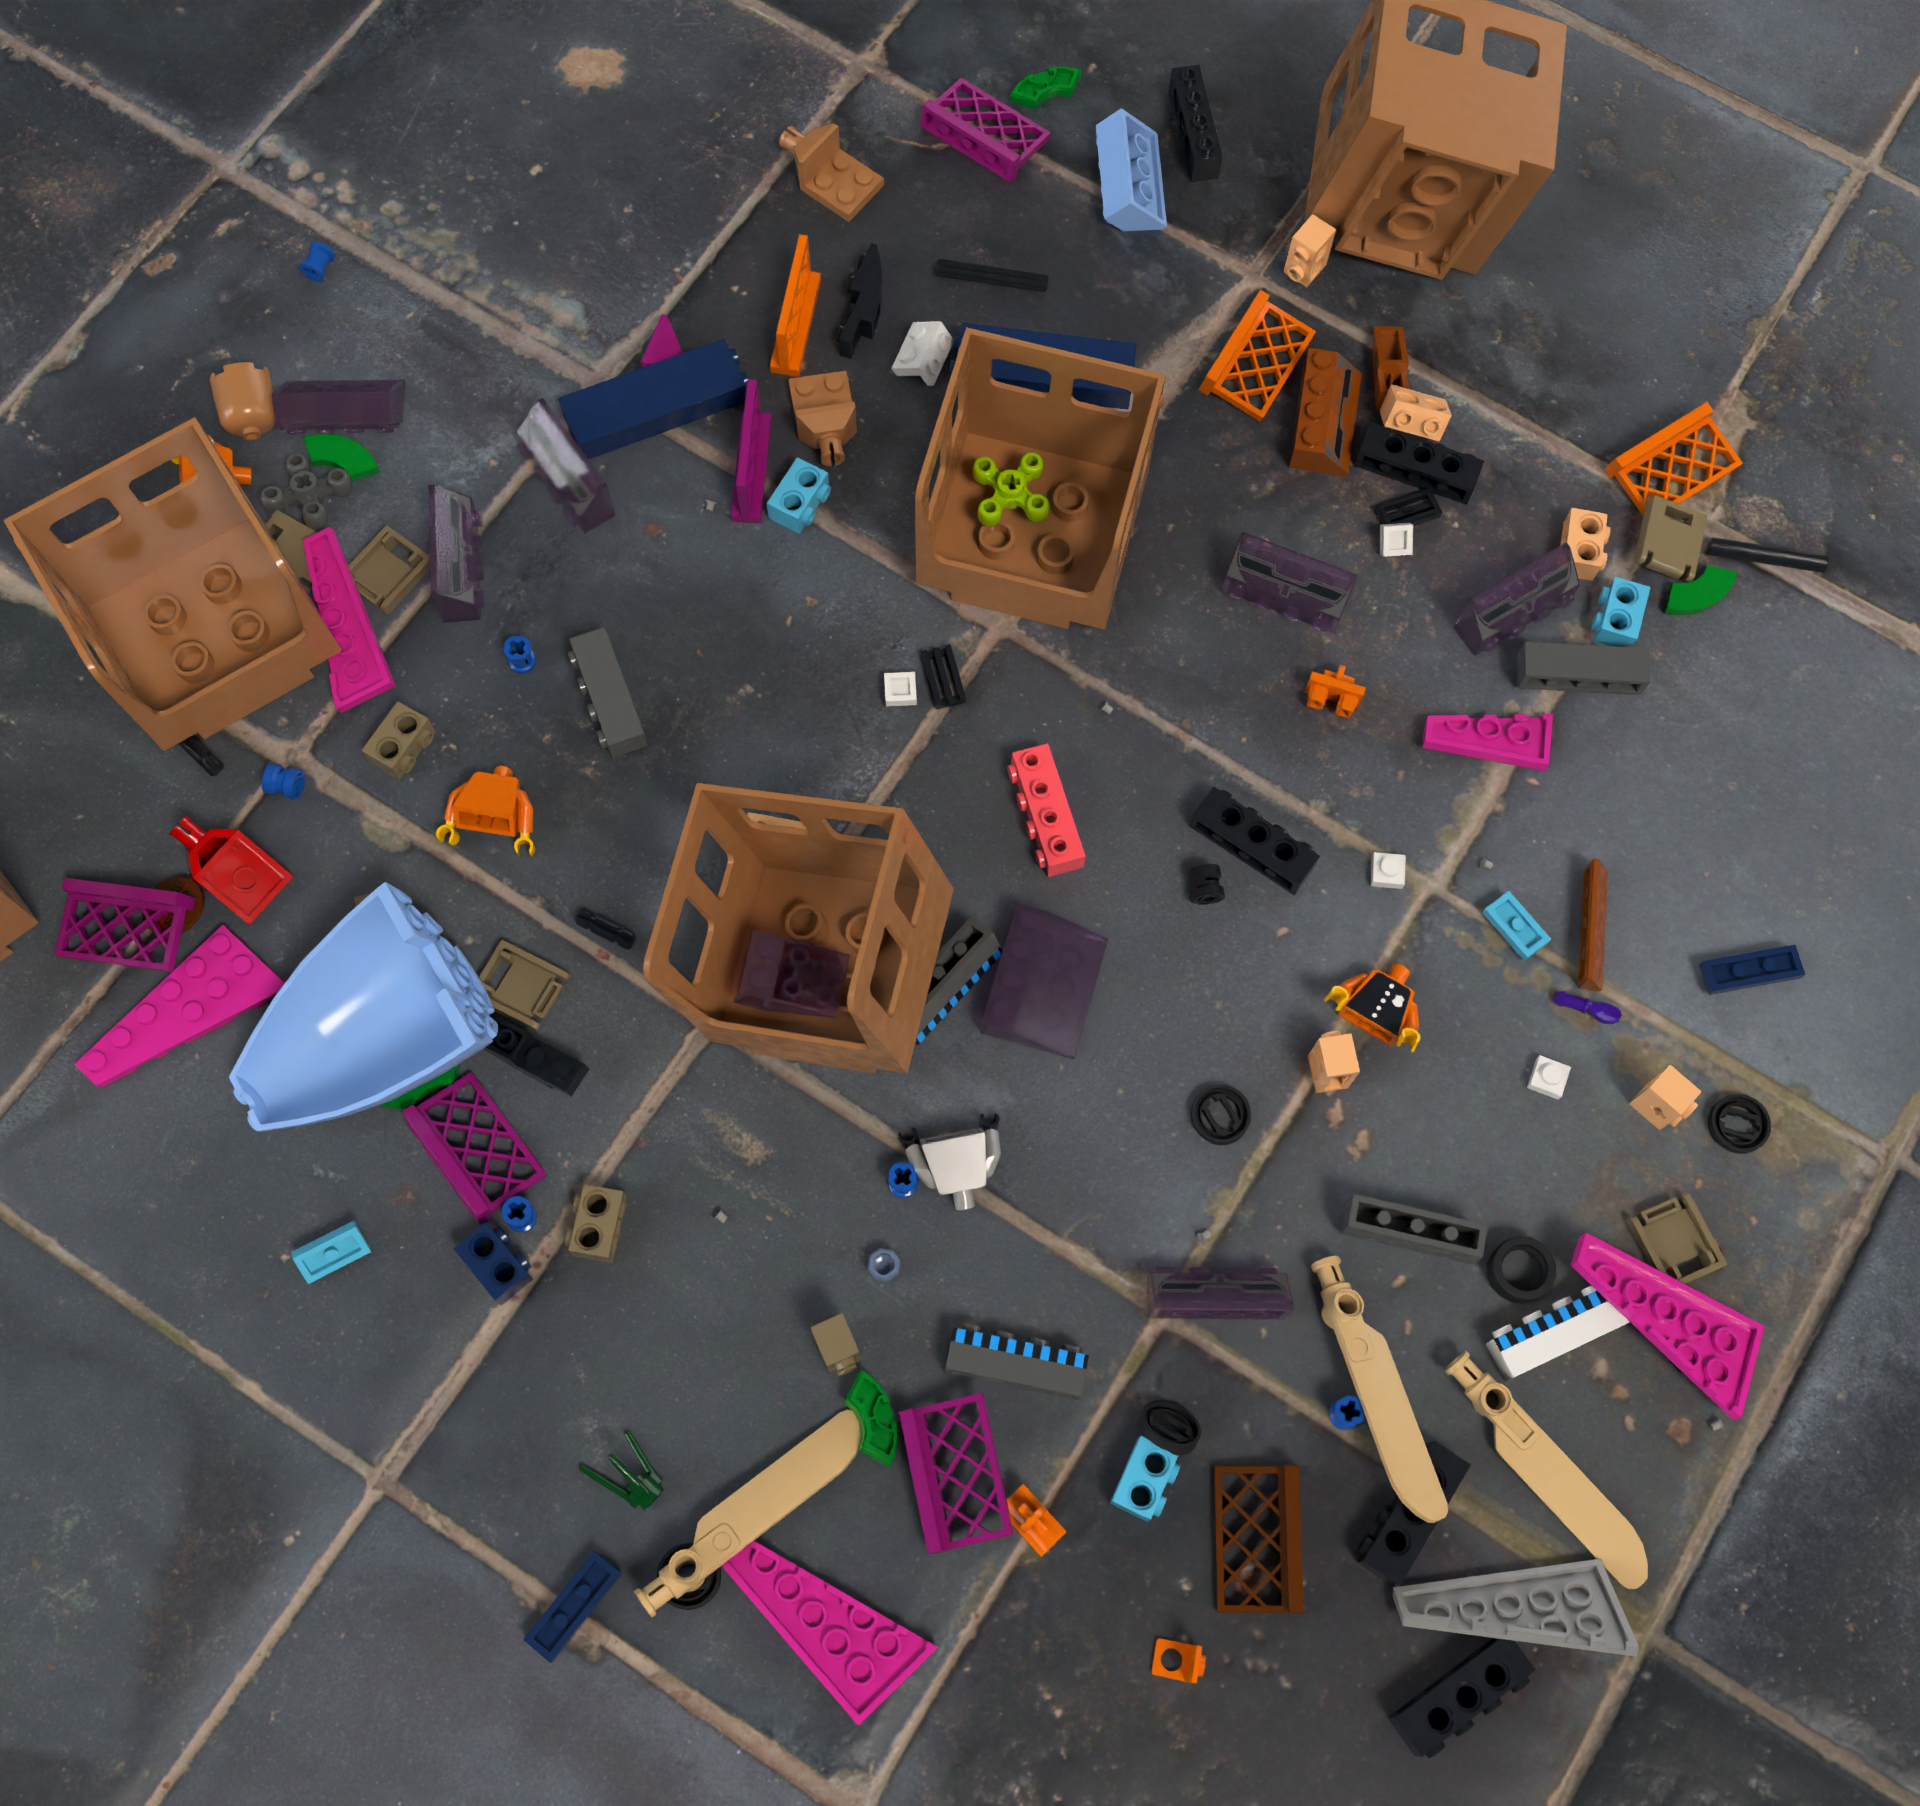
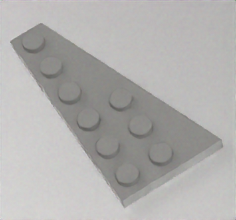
M1601 1559L1393 1588V1599L1402 1626L1638 1657L1639 1645Z

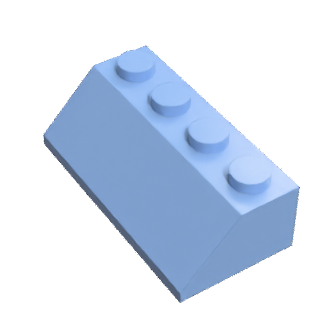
M1121 108L1096 125V144L1099 155L1098 166L1101 177L1104 219L1122 231L1163 230L1167 227L1158 134Z

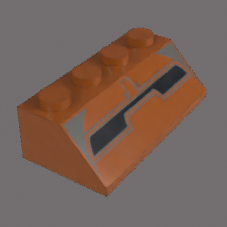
M1314 348L1308 349L1302 372L1289 468L1343 477L1348 476L1362 373L1338 352Z

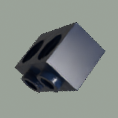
M486 1222L457 1245L454 1250L491 1297L502 1306L533 1280L532 1276L528 1273L532 1266L520 1251L515 1255L507 1247L511 1240L499 1226L493 1229ZM488 1241L493 1242L494 1248L492 1253L486 1257H480V1246ZM506 1267H514L515 1273L513 1278L506 1283L500 1282V1272Z

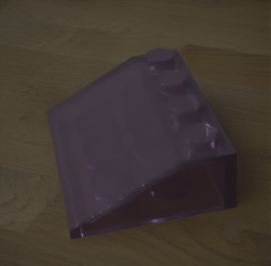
M1017 903L982 1019L981 1034L1075 1060L1108 939L1051 912Z

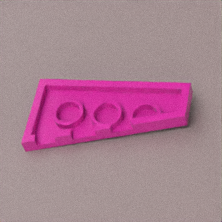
M1514 714L1513 718H1497V715H1484L1483 718H1469L1468 715L1427 716L1422 748L1546 771L1550 760L1553 714H1542L1541 717Z

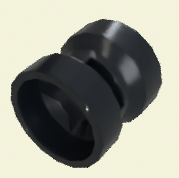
M1204 864L1189 870L1190 882L1195 887L1192 891L1195 904L1208 905L1225 899L1224 887L1219 882L1222 876L1219 865Z

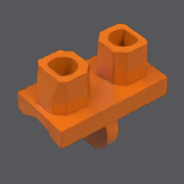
M1341 664L1337 673L1326 669L1324 675L1312 671L1305 693H1308L1307 706L1319 710L1323 709L1326 699L1338 702L1335 713L1338 716L1349 719L1355 708L1359 707L1366 687L1353 684L1355 678L1344 675L1346 666Z
M1024 1484L1007 1499L1012 1526L1040 1557L1067 1532Z

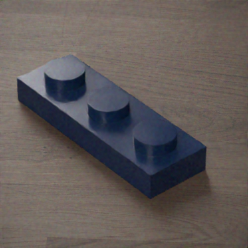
M1796 945L1706 960L1699 964L1708 995L1800 979L1806 975Z
M593 1551L523 1640L548 1662L553 1663L619 1580L622 1573L599 1553Z

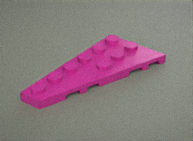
M222 925L74 1065L101 1089L138 1070V1067L154 1058L160 1059L175 1047L183 1043L187 1045L232 1022L234 1017L251 1008L255 1010L265 1005V1001L275 997L285 982Z
M755 1541L751 1542L722 1565L724 1570L858 1726L939 1648Z

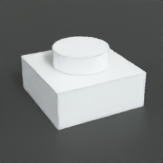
M1413 524L1380 525L1381 556L1412 555Z
M915 672L884 673L886 707L917 705Z
M1374 852L1371 858V886L1403 889L1405 885L1406 855Z
M1539 1055L1536 1058L1527 1088L1559 1100L1562 1097L1571 1067Z

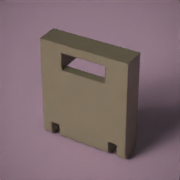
M1653 495L1646 501L1634 562L1642 564L1647 558L1646 568L1675 579H1679L1682 576L1683 581L1691 582L1696 574L1708 515ZM1665 513L1676 518H1679L1681 520H1684L1685 522L1682 523L1672 518L1666 517Z
M276 509L266 523V526L272 535L275 531L280 535L276 542L300 582L303 579L305 583L312 586L303 539L317 532ZM302 584L306 592L309 594L310 589L306 585Z
M386 525L348 566L360 596L375 607H380V610L388 615L436 564L430 555ZM397 545L411 554L407 559L410 566L391 553Z
M501 940L480 974L479 979L486 989L494 1011L538 1032L541 1025L532 1020L533 1017L542 1021L546 1019L564 988L562 984L556 982V979L559 978L562 981L568 982L571 976L566 971ZM504 961L510 964L511 967L495 992L488 983L500 963Z
M1688 1192L1679 1196L1683 1209L1677 1198L1674 1197L1640 1212L1638 1218L1634 1215L1626 1219L1627 1225L1648 1265L1684 1284L1728 1265ZM1698 1256L1704 1268L1681 1278L1682 1275L1677 1265Z

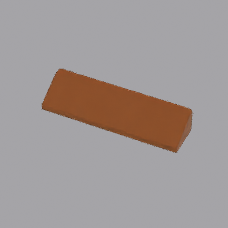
M1595 858L1583 870L1578 986L1579 989L1601 991L1603 987L1608 872L1600 860Z

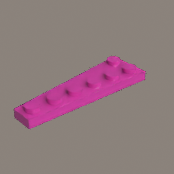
M329 526L303 539L309 576L313 584L314 601L318 605L320 615L342 649L341 652L330 657L328 661L331 671L329 679L336 710L343 713L396 685L337 535Z

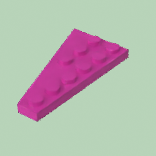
M1587 1232L1580 1235L1571 1266L1733 1421L1741 1419L1765 1326Z

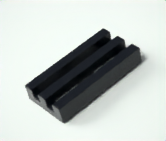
M1431 488L1376 505L1374 509L1376 516L1379 515L1380 517L1379 522L1381 525L1411 523L1413 526L1440 518L1442 515V510ZM1425 499L1429 501L1417 506L1404 508V510L1390 515L1386 513Z
M951 644L945 645L943 649L935 647L930 652H927V650L921 651V658L936 710L966 703L965 692ZM944 656L947 658L958 697L953 698L942 657ZM931 659L936 661L947 700L941 701L930 663Z

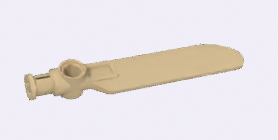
M1329 1256L1318 1260L1311 1265V1269L1317 1273L1323 1289L1320 1293L1324 1303L1322 1318L1330 1328L1334 1329L1391 1486L1401 1502L1417 1517L1428 1523L1438 1522L1446 1517L1448 1503L1388 1344L1382 1334L1364 1323L1361 1315L1364 1310L1363 1299L1360 1294L1352 1290L1350 1283L1345 1282L1339 1266L1341 1263L1340 1257ZM1339 1305L1345 1309L1346 1313L1340 1309Z
M1466 1350L1458 1355L1446 1367L1444 1372L1447 1375L1452 1374L1466 1389L1464 1394L1472 1401L1476 1412L1487 1417L1493 1423L1494 1445L1499 1456L1596 1559H1601L1604 1568L1621 1586L1626 1589L1639 1588L1648 1578V1562L1643 1543L1633 1526L1512 1398V1394L1506 1386L1497 1383L1488 1372L1483 1373L1469 1359L1470 1354ZM1488 1391H1493L1498 1397L1496 1409H1491L1486 1403Z
M844 1410L838 1413L699 1520L693 1546L676 1552L671 1557L669 1564L658 1571L659 1577L642 1590L637 1588L633 1591L651 1618L656 1615L657 1609L673 1597L678 1599L686 1592L698 1589L707 1576L848 1467L857 1455L861 1439L860 1424L852 1410ZM694 1564L696 1569L691 1576L683 1578L678 1575L683 1565Z

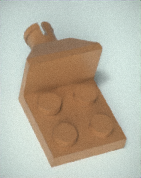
M834 123L812 129L807 135H803L793 126H789L787 131L784 130L780 137L779 145L795 156L800 190L848 222L884 186V178L840 149L839 126Z
M847 371L788 379L798 440L814 449H820L823 465L832 466L831 453L834 455L835 466L841 464L845 460L842 445H845L857 433L855 402H852Z

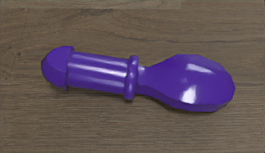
M1564 991L1557 992L1553 996V1000L1558 1006L1579 1010L1583 1014L1589 1011L1597 1021L1604 1024L1617 1023L1622 1016L1621 1011L1616 1006L1608 1003L1590 1002L1588 998L1576 997L1566 994Z

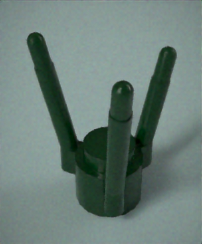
M627 1430L624 1432V1436L648 1476L646 1477L641 1473L636 1477L614 1454H609L608 1460L631 1483L627 1487L631 1493L583 1464L579 1466V1470L625 1499L634 1509L639 1505L645 1511L664 1492V1489L659 1485L662 1479L655 1473L631 1432Z

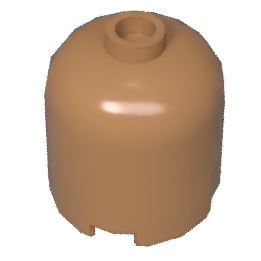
M251 362L223 366L224 372L218 375L212 373L209 380L220 424L226 432L233 436L250 441L257 440L273 429L277 421V407L271 373L267 367H264L262 370L255 369L254 363Z

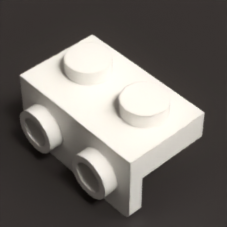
M941 321L913 322L891 369L896 376H921L927 386H934L954 339Z

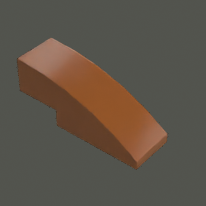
M1374 326L1373 382L1376 410H1380L1391 384L1409 389L1407 378L1409 361L1403 327Z

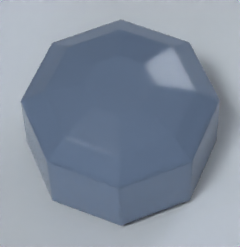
M879 1248L869 1256L868 1272L875 1281L889 1283L899 1275L900 1259L893 1250Z

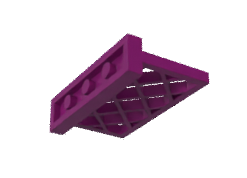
M963 78L955 82L936 101L933 102L929 99L922 108L921 128L1009 183L1017 177L1018 169L1051 136V132ZM963 90L971 95V98H957V93ZM959 106H973L974 112H960ZM979 106H989L993 111L980 112ZM943 107H954L955 112H949ZM976 120L977 126H972L966 121ZM982 120H996L997 126H983ZM1001 120H1012L1016 125L1002 126ZM1033 133L1039 138L1025 140L1024 134ZM999 134L1000 140H995L988 135ZM1004 134H1018L1019 140H1005ZM1021 148L1022 154L1019 155L1011 149Z
M751 379L747 381L745 408L741 417L731 521L762 524L772 413H761L757 380Z
M64 878L61 890L68 892L54 956L173 973L186 910L193 911L196 898L175 891ZM78 901L85 902L90 910L81 920H78L75 915ZM110 906H113L118 916L106 924L101 913ZM141 909L147 919L135 928L129 917ZM173 913L171 927L163 932L157 921L165 914ZM95 919L101 930L89 938L84 927ZM123 922L129 934L117 942L111 931ZM152 926L158 937L145 946L139 935ZM78 933L83 944L73 952L67 951L70 938ZM106 937L111 948L102 955H99L94 945ZM134 940L140 951L132 958L127 959L122 949ZM161 944L166 950L163 964L156 963L150 954Z
M472 1072L417 1107L413 1104L402 1111L406 1126L479 1226L489 1220L492 1213L503 1207V1204L508 1199L521 1195L547 1177L545 1171ZM469 1084L477 1093L474 1104L456 1102L458 1091ZM480 1098L486 1106L479 1105ZM436 1105L449 1107L446 1123L432 1121L426 1112ZM454 1108L473 1111L470 1126L451 1123ZM477 1112L491 1113L495 1117L493 1130L474 1127ZM499 1124L504 1131H498ZM437 1128L444 1129L443 1135ZM449 1130L468 1133L465 1148L452 1147L448 1144ZM473 1133L492 1136L488 1152L469 1149ZM496 1137L511 1139L514 1143L512 1155L493 1153ZM518 1150L520 1151L523 1157L517 1156ZM456 1154L463 1155L462 1162ZM468 1156L487 1158L484 1174L472 1173L466 1169ZM491 1159L510 1162L507 1178L488 1175ZM515 1163L528 1164L535 1172L534 1175L526 1180L512 1179ZM475 1180H481V1181H482V1183H481V1188H480V1186L477 1184V1182H476ZM486 1182L506 1184L504 1195L491 1203L484 1193ZM510 1185H515V1186H516V1187H514L513 1189H511V1190L509 1191Z
M984 1393L917 1409L912 1408L900 1411L899 1415L928 1554L942 1553L1014 1535ZM977 1403L979 1418L973 1428L957 1419L964 1405ZM956 1407L952 1415L945 1411ZM940 1412L949 1418L939 1436L929 1430L927 1414ZM954 1422L970 1432L960 1449L944 1440ZM980 1426H982L983 1435L977 1432ZM974 1436L986 1444L987 1452L980 1463L965 1454ZM930 1437H932L933 1439L936 1440V1442H935V1444L933 1445V1447H932V1443H931V1438H930ZM941 1444L956 1453L947 1471L937 1466L934 1455ZM961 1458L977 1467L967 1485L951 1475ZM988 1460L990 1463L991 1471L985 1467ZM982 1471L991 1476L994 1481L995 1487L988 1499L972 1489ZM938 1472L943 1475L941 1481H939ZM948 1479L964 1489L954 1507L944 1501L942 1496V1490ZM969 1493L985 1503L975 1521L959 1511ZM996 1495L999 1506L993 1503V1500L996 1497ZM989 1507L1001 1514L1004 1529L990 1532L980 1525ZM945 1508H947L948 1510L951 1511V1513L949 1514L948 1518H947V1515H946V1510H945ZM957 1515L972 1526L964 1539L952 1541L949 1526ZM976 1529L984 1533L981 1535L973 1536Z

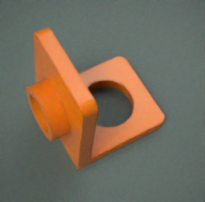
M1158 1638L1155 1644L1151 1673L1159 1677L1197 1684L1198 1677H1203L1206 1655L1201 1654L1202 1646L1190 1645ZM1167 1649L1177 1650L1182 1657L1181 1666L1175 1671L1166 1670L1161 1663V1656Z

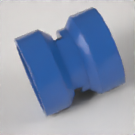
M269 763L265 768L262 777V790L264 793L276 795L280 792L285 798L297 800L304 789L305 772L303 769L295 767L284 769L281 764Z

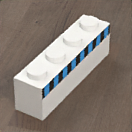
M1591 1285L1581 1290L1584 1297L1574 1302L1568 1296L1551 1304L1554 1311L1544 1316L1541 1310H1538L1522 1318L1525 1325L1513 1330L1511 1324L1492 1332L1495 1339L1486 1343V1346L1506 1382L1629 1323V1321Z

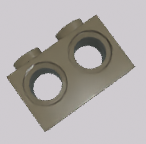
M397 701L361 752L369 764L400 781L405 773H409L412 770L416 757L421 750L431 744L435 729L429 718ZM412 726L416 727V729L413 732L407 734L404 733L407 728ZM398 751L395 757L386 758L390 752Z
M584 1184L582 1193L576 1194L573 1213H577L574 1226H569L565 1239V1245L569 1246L568 1251L573 1257L613 1263L628 1199L624 1191ZM606 1200L607 1207L604 1212L600 1214L591 1213V1206L595 1201ZM591 1232L599 1233V1241L595 1246L590 1248L583 1246V1240L587 1234Z
M843 1313L810 1327L830 1375L837 1372L838 1376H842L857 1369L856 1363L861 1361L860 1352Z

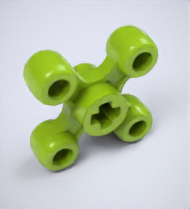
M1033 452L1026 453L1022 456L1017 470H1006L1004 472H1000L995 462L989 457L983 456L975 460L972 468L974 480L981 485H990L995 491L993 497L984 499L978 506L977 515L982 525L988 527L995 526L1001 520L1002 512L1005 508L1014 509L1018 506L1025 511L1026 517L1032 522H1041L1046 519L1049 514L1048 499L1041 494L1030 493L1026 487L1029 481L1037 480L1043 473L1044 462L1039 454Z

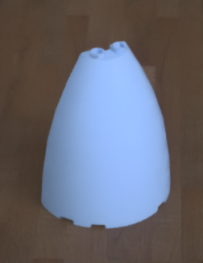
M384 882L348 913L302 960L276 994L251 1034L229 1079L235 1088L233 1093L237 1100L244 1105H249L250 1110L247 1112L249 1115L247 1120L254 1130L262 1132L306 1126L350 1116L392 1101L448 1072L484 1049L497 1036L498 1024L490 1017V1014L494 1012L493 1005L486 989L469 961L457 945L453 947L448 940L440 936L443 932L442 927L427 912L422 915L418 909L410 905L412 899L394 886Z

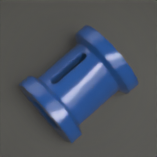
M314 241L309 247L310 253L307 259L300 263L299 270L307 278L321 282L325 277L324 270L329 262H333L335 254L327 245Z
M512 636L505 641L503 652L508 659L510 668L520 674L531 671L535 667L536 656L531 650L529 640L524 636Z
M898 1162L890 1168L888 1178L889 1189L896 1197L908 1198L916 1192L918 1174L915 1172L913 1165ZM901 1175L904 1178L909 1175V1185L906 1186L904 1183L897 1185V1176Z
M511 1197L502 1207V1217L513 1231L526 1233L536 1225L537 1212L525 1197ZM520 1210L525 1214V1217L520 1220L514 1213Z
M1347 1395L1342 1399L1336 1400L1329 1409L1331 1423L1340 1430L1352 1429L1357 1424L1362 1423L1365 1418L1360 1400L1355 1396ZM1348 1405L1350 1406L1349 1412L1354 1414V1417L1346 1421L1345 1414L1340 1412V1409Z

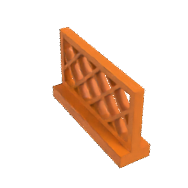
M799 234L777 327L776 342L770 363V372L775 374L799 377L821 284V273L811 271L807 235Z
M1261 289L1198 389L1207 396L1210 392H1213L1259 422L1264 418L1316 333L1309 326L1267 301L1270 295ZM1266 313L1277 318L1279 326L1267 328L1264 319ZM1296 330L1306 336L1303 342L1292 343L1288 331ZM1282 333L1285 345L1273 346L1270 334ZM1263 336L1266 348L1254 350L1251 337ZM1287 351L1290 363L1278 365L1275 353ZM1268 354L1272 366L1259 368L1256 356ZM1249 357L1253 369L1240 371L1237 360ZM1274 373L1277 385L1265 387L1262 374ZM1255 376L1259 388L1246 390L1243 378ZM1236 379L1239 391L1230 392L1221 385L1225 380ZM1261 394L1264 404L1263 408L1259 410L1251 405L1248 396Z
M1708 402L1621 454L1604 469L1610 479L1613 477L1617 478L1642 515H1644L1647 495H1657L1681 504L1743 464L1709 416L1714 411ZM1703 427L1706 428L1711 435V444L1697 441L1698 430ZM1677 443L1690 446L1688 458L1674 455ZM1696 448L1709 451L1708 463L1694 460ZM1715 454L1725 455L1731 465L1727 467L1714 465ZM1654 457L1667 460L1665 472L1651 469ZM1673 462L1687 465L1685 477L1671 474ZM1693 467L1706 470L1705 481L1691 479ZM1632 471L1644 474L1642 486L1634 485L1627 474ZM1650 476L1664 479L1662 491L1648 488ZM1670 481L1684 484L1681 496L1668 493Z

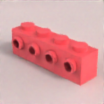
M1049 744L1013 752L1011 765H1007V770L1011 783L1017 782L1020 792L1016 793L1020 811H1026L1029 821L1025 822L1029 839H1035L1038 849L1035 850V857L1039 868H1045L1047 877L1084 868L1086 856Z

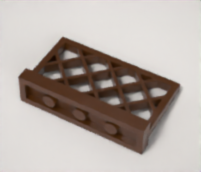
M1299 1465L1214 1466L1218 1613L1304 1614ZM1222 1474H1237L1247 1484L1234 1499L1222 1489ZM1243 1474L1257 1475L1249 1481ZM1263 1474H1278V1490L1267 1499L1253 1484ZM1250 1488L1265 1502L1252 1517L1236 1503ZM1278 1495L1279 1510L1272 1504ZM1223 1496L1230 1502L1224 1509ZM1232 1506L1248 1520L1234 1536L1223 1526V1516ZM1268 1506L1279 1516V1526L1270 1536L1255 1522L1256 1518ZM1251 1524L1266 1538L1253 1554L1237 1540ZM1223 1531L1231 1538L1225 1545ZM1279 1532L1280 1547L1272 1540ZM1234 1542L1249 1557L1235 1573L1224 1562V1552ZM1269 1542L1280 1552L1281 1560L1271 1573L1255 1558ZM1251 1561L1267 1575L1254 1591L1238 1577ZM1224 1568L1232 1575L1225 1583ZM1280 1569L1281 1584L1274 1577ZM1236 1579L1250 1595L1240 1605H1225V1589ZM1270 1579L1281 1589L1282 1606H1267L1256 1595ZM1254 1598L1261 1606L1247 1605V1603Z

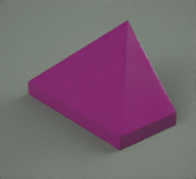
M661 314L641 360L642 368L683 353L667 315Z

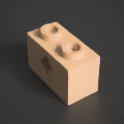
M1669 1065L1652 1078L1629 1104L1658 1130H1661L1668 1124L1675 1127L1682 1119H1686L1697 1108L1698 1104L1694 1100L1702 1091L1673 1066Z

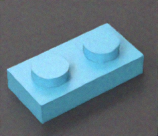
M1510 891L1506 892L1482 912L1523 961H1526L1552 940Z
M354 1220L292 1251L291 1254L293 1261L306 1282L310 1284L371 1253V1249Z

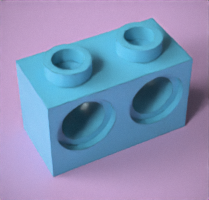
M797 457L766 503L768 518L800 534L805 525L809 526L812 523L819 503H824L830 494L831 486H829L828 472ZM813 484L811 487H804L803 485ZM790 507H798L797 510H788Z
M1614 577L1608 587L1603 586L1598 599V604H1602L1600 612L1595 614L1591 629L1595 630L1593 642L1604 643L1607 646L1614 647L1634 645L1639 636L1651 587L1619 577ZM1618 598L1624 600L1626 603H1622L1618 600ZM1611 624L1616 625L1619 629H1615Z
M1140 1436L1134 1445L1110 1504L1147 1522L1152 1519L1153 1515L1159 1517L1167 1500L1166 1497L1162 1496L1166 1483L1168 1482L1173 1485L1181 1467L1180 1464L1175 1463L1178 1456L1156 1446L1149 1439ZM1148 1455H1157L1161 1458L1163 1462L1161 1473L1154 1474L1147 1470L1145 1460ZM1142 1487L1148 1492L1149 1502L1146 1506L1140 1507L1133 1503L1131 1499L1133 1488Z

